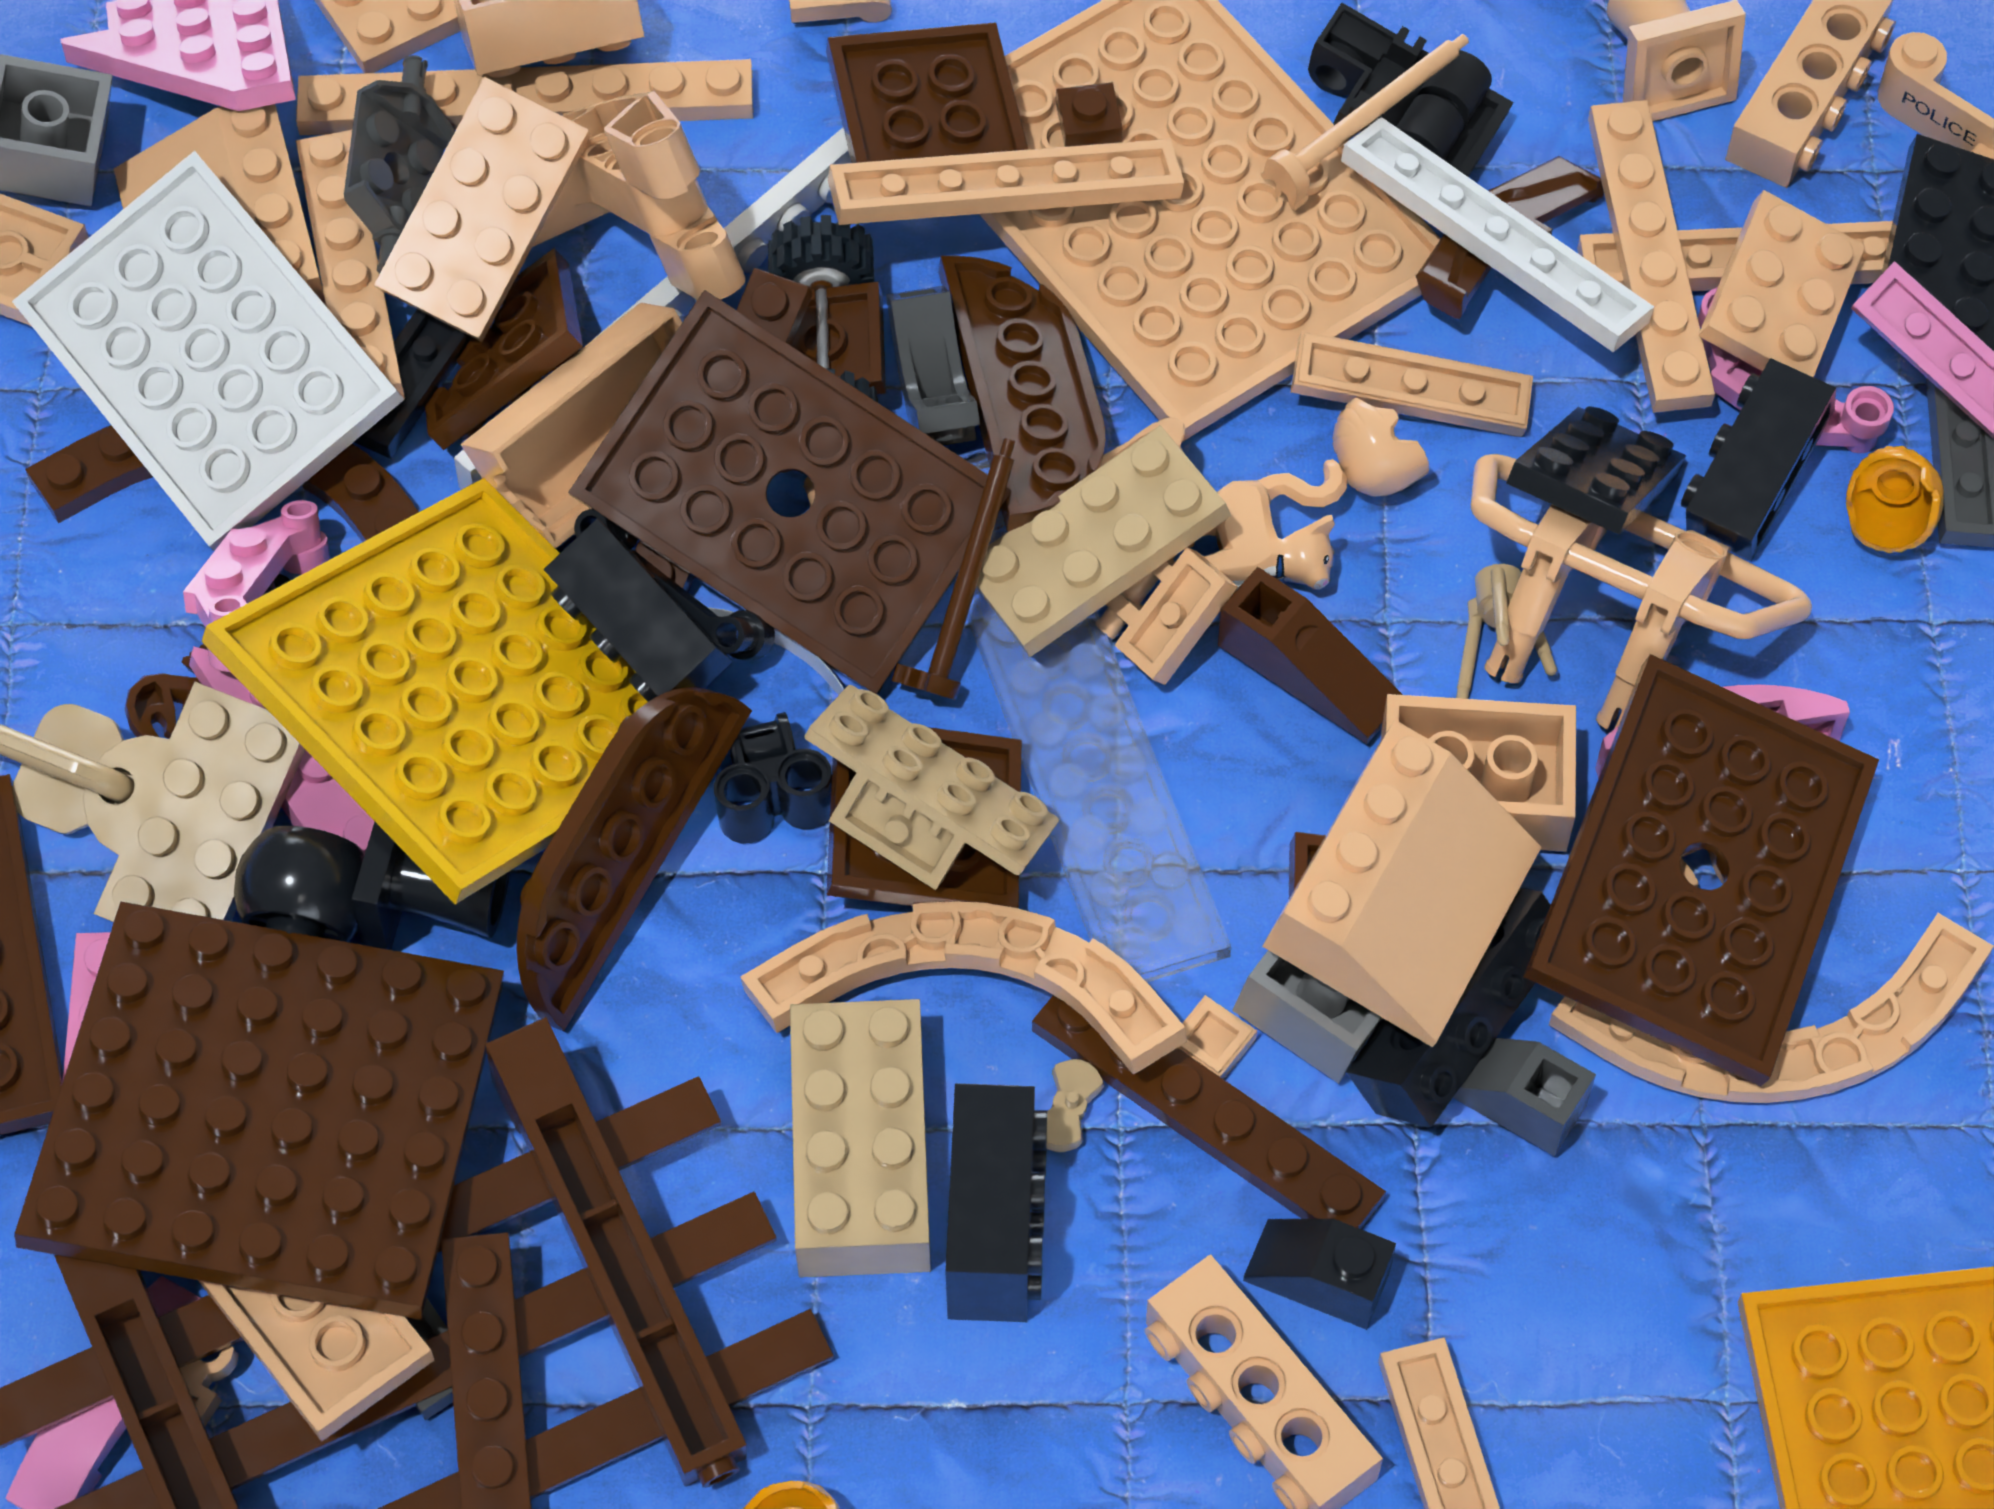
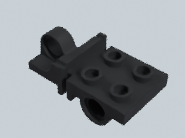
M1341 2L1315 42L1308 66L1311 79L1322 90L1336 96L1349 95L1339 110L1333 124H1337L1429 53L1423 50L1427 40L1419 36L1412 47L1404 42L1410 31L1409 29L1402 26L1396 34ZM1459 50V56L1376 120L1380 117L1384 118L1469 177L1514 102L1489 88L1492 83V76L1487 66L1480 59L1468 52Z

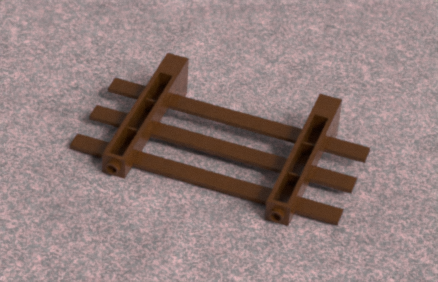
M547 1017L486 1043L493 1085L510 1120L518 1133L522 1134L530 1152L454 1185L441 1239L476 1236L553 1201L584 1269L515 1299L519 1357L522 1358L607 1319L639 1387L526 1440L531 1499L660 1439H663L685 1487L700 1480L702 1487L707 1488L729 1479L740 1471L737 1462L746 1459L747 1444L729 1407L832 1360L833 1354L811 1308L707 1357L699 1344L674 1288L777 1241L771 1224L755 1191L650 1238L619 1171L721 1125V1120L700 1076L595 1122ZM441 1241L438 1252L442 1251ZM54 1254L92 1347L0 1388V1448L7 1447L114 1398L143 1469L55 1509H240L232 1490L417 1406V1403L451 1388L448 1330L425 1340L434 1357L432 1363L322 1442L292 1402L210 1438L180 1368L243 1340L210 1295L158 1317L139 1269ZM459 1472L451 1474L378 1509H461Z

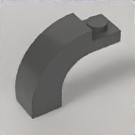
M943 285L886 294L896 363L909 423L942 445L977 440L975 426L980 425L977 401L969 393L963 374L950 292Z

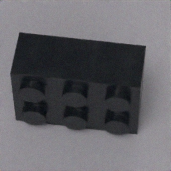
M955 1083L945 1270L947 1317L950 1320L1027 1322L1028 1299L1041 1300L1048 1111L1035 1110V1086Z

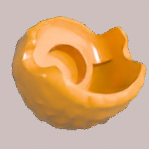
M1886 446L1868 454L1853 471L1846 492V508L1853 535L1864 546L1886 553H1902L1907 549H1914L1925 543L1937 527L1944 505V488L1937 470L1922 455L1904 446Z

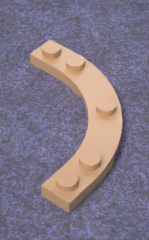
M961 901L912 904L913 912L889 915L869 921L868 914L860 915L815 933L740 976L744 992L776 1033L790 1026V1004L829 1003L853 989L886 977L926 969L957 968L999 973L1023 980L1061 999L1088 1021L1133 1075L1187 1042L1186 1029L1181 1021L1151 986L1125 960L1104 944L1095 939L1087 942L1079 936L1057 928L1055 920L1050 917L1019 908L990 903Z
M1937 913L1894 976L1875 994L1858 1006L1850 1009L1847 1016L1820 1028L1812 1025L1786 1031L1771 1078L1762 1086L1756 1085L1564 996L1551 1014L1549 1025L1626 1072L1670 1090L1696 1097L1728 1102L1773 1103L1802 1100L1830 1094L1864 1082L1891 1068L1915 1051L1942 1025L1956 1007L1990 956L1994 946L1940 913Z

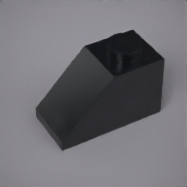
M1268 1219L1246 1269L1243 1281L1367 1330L1390 1274L1396 1243L1336 1219Z

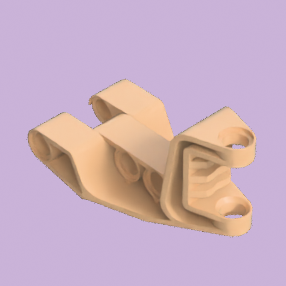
M655 91L620 96L561 115L589 129L591 137L533 247L611 212L650 235L671 285L698 300L704 290L721 300L734 294L744 285L746 277L727 232L708 207L696 178L700 173V168L682 125Z

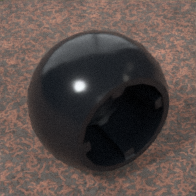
M278 826L267 829L256 837L242 854L236 869L234 898L236 909L244 924L286 931L288 934L294 932L349 942L359 933L351 899L365 852L350 840L319 829L301 826Z

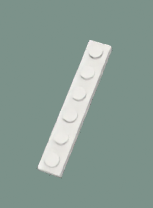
M1380 117L1344 144L1341 161L1610 351L1615 352L1649 324L1654 309L1653 305L1384 118Z

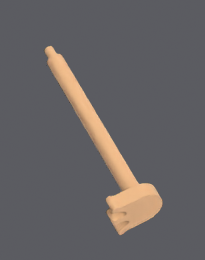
M1461 34L1453 41L1446 40L1296 155H1293L1286 149L1279 150L1266 161L1261 177L1264 180H1273L1276 185L1275 193L1279 197L1285 193L1291 209L1294 211L1308 201L1307 193L1310 179L1307 171L1459 56V50L1469 43L1467 36Z

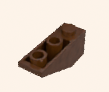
M1258 566L1221 608L1218 637L1219 647L1366 744L1370 742L1382 727L1387 694L1403 695L1307 598Z

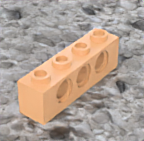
M1813 0L1734 124L1725 160L1785 188H1788L1799 169L1808 172L1821 149L1823 140L1819 139L1822 131L1824 128L1831 132L1834 131L1847 105V100L1843 98L1848 89L1855 92L1860 89L1872 63L1867 58L1872 50L1881 53L1893 33L1896 21L1888 18L1893 0Z
M1211 1254L1147 1300L1146 1325L1148 1327L1144 1331L1150 1344L1165 1361L1175 1358L1189 1375L1186 1382L1197 1402L1210 1413L1217 1409L1232 1427L1229 1431V1436L1240 1454L1251 1464L1256 1463L1258 1460L1275 1479L1272 1483V1488L1286 1509H1341L1378 1480L1383 1460L1381 1455ZM1217 1333L1226 1337L1232 1346L1224 1352L1213 1353L1203 1349L1197 1340L1206 1334ZM1249 1384H1261L1268 1387L1275 1397L1267 1403L1254 1404L1244 1399L1240 1390ZM1292 1435H1304L1313 1440L1318 1449L1311 1455L1297 1456L1290 1453L1282 1442Z

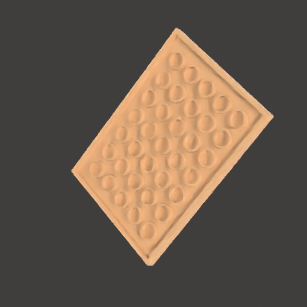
M1102 0L1005 56L1029 150L1064 147L1056 107V89L1113 82L1123 127L1122 142L1118 143L1171 139L1184 180L1181 198L979 215L1040 285L1043 284L1061 300L1072 316L1075 325L1159 421L1164 418H1177L1185 425L1183 441L1291 376L1294 371L1297 343L1301 331L1349 340L1422 295L1416 275L1441 238L1420 216L1341 161L1344 144L1307 171L1310 179L1307 193L1308 201L1295 211L1291 209L1285 193L1280 197L1275 193L1276 185L1271 179L1264 180L1261 177L1266 161L1279 150L1286 149L1293 155H1296L1333 127L1334 124L1218 0Z

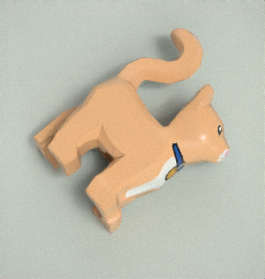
M1333 459L1325 461L1323 466L1325 478L1324 483L1320 486H1311L1306 481L1290 473L1272 474L1260 480L1230 482L1217 491V493L1226 502L1232 516L1205 534L1216 536L1219 551L1203 557L1236 584L1238 588L1257 566L1282 583L1288 581L1304 584L1316 590L1324 588L1330 581V570L1333 566L1334 549L1330 544L1329 533L1335 525L1333 516L1326 515L1314 523L1280 539L1277 537L1272 523L1270 503L1278 495H1286L1305 507L1323 508L1338 501L1347 489L1345 470ZM1195 542L1189 545L1188 548L1193 547Z

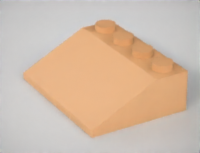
M275 104L242 111L222 106L217 107L114 168L122 208L124 209L195 151L325 304L323 288Z
M1394 720L1372 754L1262 947L1433 1047L1443 1032L1542 847L1451 752Z

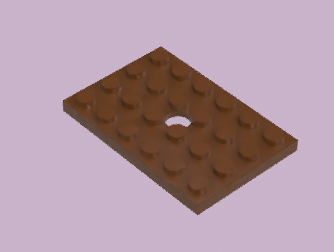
M704 290L568 493L745 611L756 613L774 630L816 655L824 663L865 690L878 695L895 670L897 663L899 664L958 575L988 475L716 296ZM792 470L801 472L814 485L815 498L813 504L804 514L797 517H784L772 510L767 501L769 483L779 473ZM1007 487L1004 493L1000 510L1002 509L1006 499L1012 491Z
M1650 654L1641 666L1524 977L1756 1085L1762 1086L1771 1078L1879 759ZM1692 848L1706 849L1716 855L1717 868L1725 877L1722 886L1712 890H1705L1692 885L1682 873L1680 866L1681 855L1689 852Z

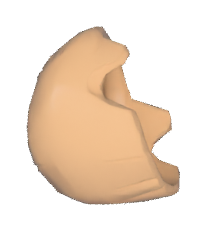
M1359 398L1351 400L1345 406V409L1340 412L1333 433L1334 452L1337 454L1339 464L1345 470L1347 484L1363 494L1381 497L1400 492L1427 475L1429 472V461L1418 441L1399 440L1395 436L1394 427L1399 420L1397 412L1394 409L1374 407Z

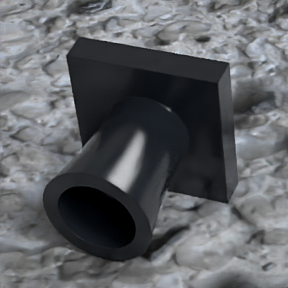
M374 822L351 899L362 945L391 950L402 912L422 915L457 925L492 938L503 912L510 871L455 905L388 834Z

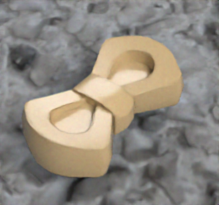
M1071 1059L1057 1063L1052 1070L1057 1093L1053 1098L1052 1108L1048 1110L1047 1149L1054 1152H1067L1078 1148L1082 1144L1081 1119L1086 1113L1087 1104L1100 1094L1104 1088L1103 1080L1097 1069L1089 1062L1080 1059Z

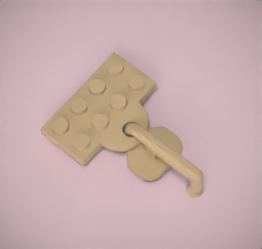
M194 682L170 739L144 735L124 740L121 730L114 720L75 704L59 705L48 711L40 721L34 737L0 724V755L21 763L13 782L18 813L33 823L61 834H72L89 826L101 844L119 855L93 913L111 922L115 920L120 901L232 921L237 910L234 898L235 874L242 854L256 837L273 827L306 750L267 709L198 682Z

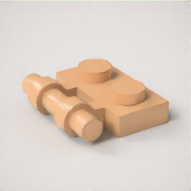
M1188 547L1185 548L1176 562L1173 560L1175 556L1108 602L1106 604L1108 606L1107 610L1095 624L1102 633L1112 639H1115L1124 625L1128 624L1129 626L1114 645L1152 680L1166 685L1219 614L1221 608L1238 588L1236 584L1199 552ZM1159 579L1161 581L1146 603L1142 605L1141 602Z

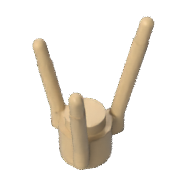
M1493 564L1484 567L1475 576L1476 597L1468 601L1469 621L1456 698H1469L1482 622L1485 621L1487 625L1495 628L1499 645L1505 646L1509 643L1508 606L1522 573L1520 569L1513 565ZM1543 631L1539 634L1534 646L1545 673L1553 676L1557 672V667Z

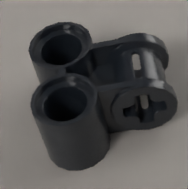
M786 712L776 714L774 721L742 728L729 750L732 765L723 769L717 775L714 782V796L719 826L723 834L730 840L738 843H754L763 839L771 832L774 825V816L782 815L787 823L800 829H814L824 825L830 819L832 772L827 758L815 750L795 749ZM802 787L814 788L809 791H797ZM742 801H752V802H753V803H750V804H748V805H741V806L735 805V804H737V803H739V802H742Z

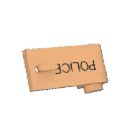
M1919 32L1903 34L1894 40L1878 87L1877 99L1881 107L1889 115L1923 136L1994 159V118L1940 85L1947 63V52L1943 44L1935 37Z

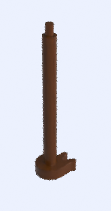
M1004 438L999 455L994 454L929 671L925 672L897 663L892 681L956 700L961 682L948 678L1015 461L1011 459V455L1016 441Z

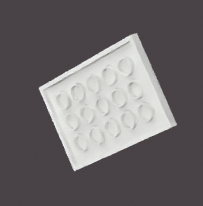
M195 151L12 301L213 551L216 550L232 528L252 527L405 400Z

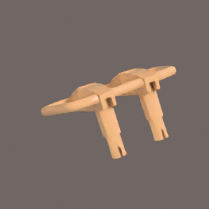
M1489 454L1482 456L1475 463L1470 505L1472 514L1481 523L1507 538L1528 547L1521 564V568H1523L1508 606L1509 643L1501 646L1496 641L1490 658L1486 661L1484 667L1491 676L1496 677L1499 669L1505 668L1501 678L1502 681L1509 683L1521 682L1524 669L1539 634L1544 631L1571 570L1576 569L1642 600L1635 617L1636 623L1616 669V676L1602 709L1596 716L1598 724L1605 729L1609 728L1612 720L1615 721L1621 709L1622 712L1615 728L1619 726L1642 664L1650 654L1666 661L1684 622L1689 621L1733 638L1752 639L1800 623L1811 614V600L1797 586L1730 553L1731 547L1710 539L1696 531H1685L1642 512L1625 530L1668 549L1654 576L1647 575L1595 551L1596 546L1607 531V529L1553 504H1551L1538 525L1497 503V479L1507 481L1517 459L1500 454ZM1719 575L1776 604L1747 614H1741L1707 601Z

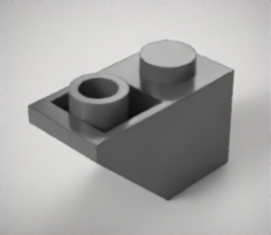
M1496 1038L1453 1098L1555 1156L1587 1106L1596 1074L1540 1042Z

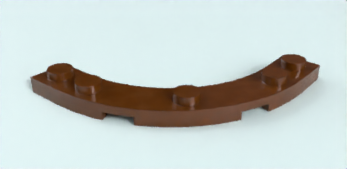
M112 425L68 445L25 469L31 484L58 524L132 484L153 477ZM354 444L349 445L302 485L303 489L309 491L334 509L348 523L362 542L419 513L391 475L372 457Z

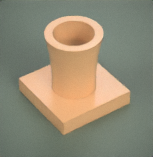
M1686 0L1608 1L1607 16L1610 22L1628 39L1623 102L1648 100L1653 122L1737 99L1746 13L1737 0L1690 11Z

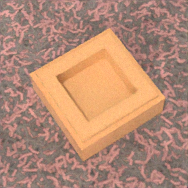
M1205 995L1182 1023L1186 1029L1187 1042L1178 1048L1222 1079H1225L1256 1041L1257 1030Z

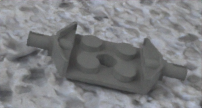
M415 55L407 56L403 60L402 82L377 80L357 90L344 198L350 208L373 234L372 240L381 245L377 272L379 274L443 155V150L447 148L455 133V129L431 96L426 94L424 84L428 62L426 60L422 61V57Z

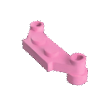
M1717 288L1707 292L1702 299L1698 315L1700 327L1703 325ZM1703 339L1715 393L1741 410L1742 408L1737 406V401L1746 380L1752 373L1760 376L1763 371ZM1861 386L1854 389L1847 396L1845 403L1836 399L1835 411L1815 446H1845L1854 453H1867L1875 447L1878 437L1884 434L1889 426L1894 411L1892 399L1885 391L1873 386Z
M306 500L293 501L282 507L281 517L249 528H232L183 591L186 613L198 614L206 628V625L261 597L283 568L290 573L304 574L330 560L327 535L320 531L317 505ZM208 649L210 665L217 670L230 672Z

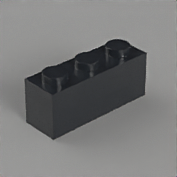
M1772 358L1769 359L1760 376L1752 373L1740 392L1737 406L1742 409L1733 426L1724 423L1713 440L1709 456L1713 457L1714 460L1705 476L1695 474L1685 490L1681 506L1686 508V531H1696L1710 539L1731 547L1730 552L1752 561L1835 411L1836 387Z
M598 518L543 569L558 585L550 593L552 597L573 619L577 620L582 614L588 618L597 628L589 636L590 639L613 663H616L621 657L626 660L636 672L628 679L629 682L648 702L663 693L679 688H706L733 662L619 536Z

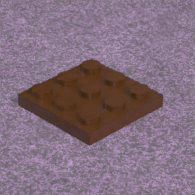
M996 22L828 37L826 54L851 163L1029 150Z
M930 728L940 737L943 744L965 758H974L983 762L993 771L996 778L1016 791L1021 792L1022 740ZM835 758L832 759L830 817L857 773ZM830 822L827 896L908 906L916 903L961 901L1019 908V875L1013 874L967 843L942 883L935 890Z

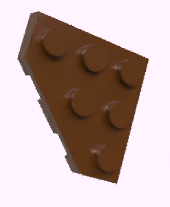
M555 248L517 275L502 303L503 306L495 317V322L489 328L483 341L481 342L472 337L457 358L456 362L461 368L456 373L449 390L445 387H437L426 403L428 435L443 450L458 439H468L484 425L486 418L505 404L510 406L529 391L533 383L549 371L557 369L583 347L569 263Z

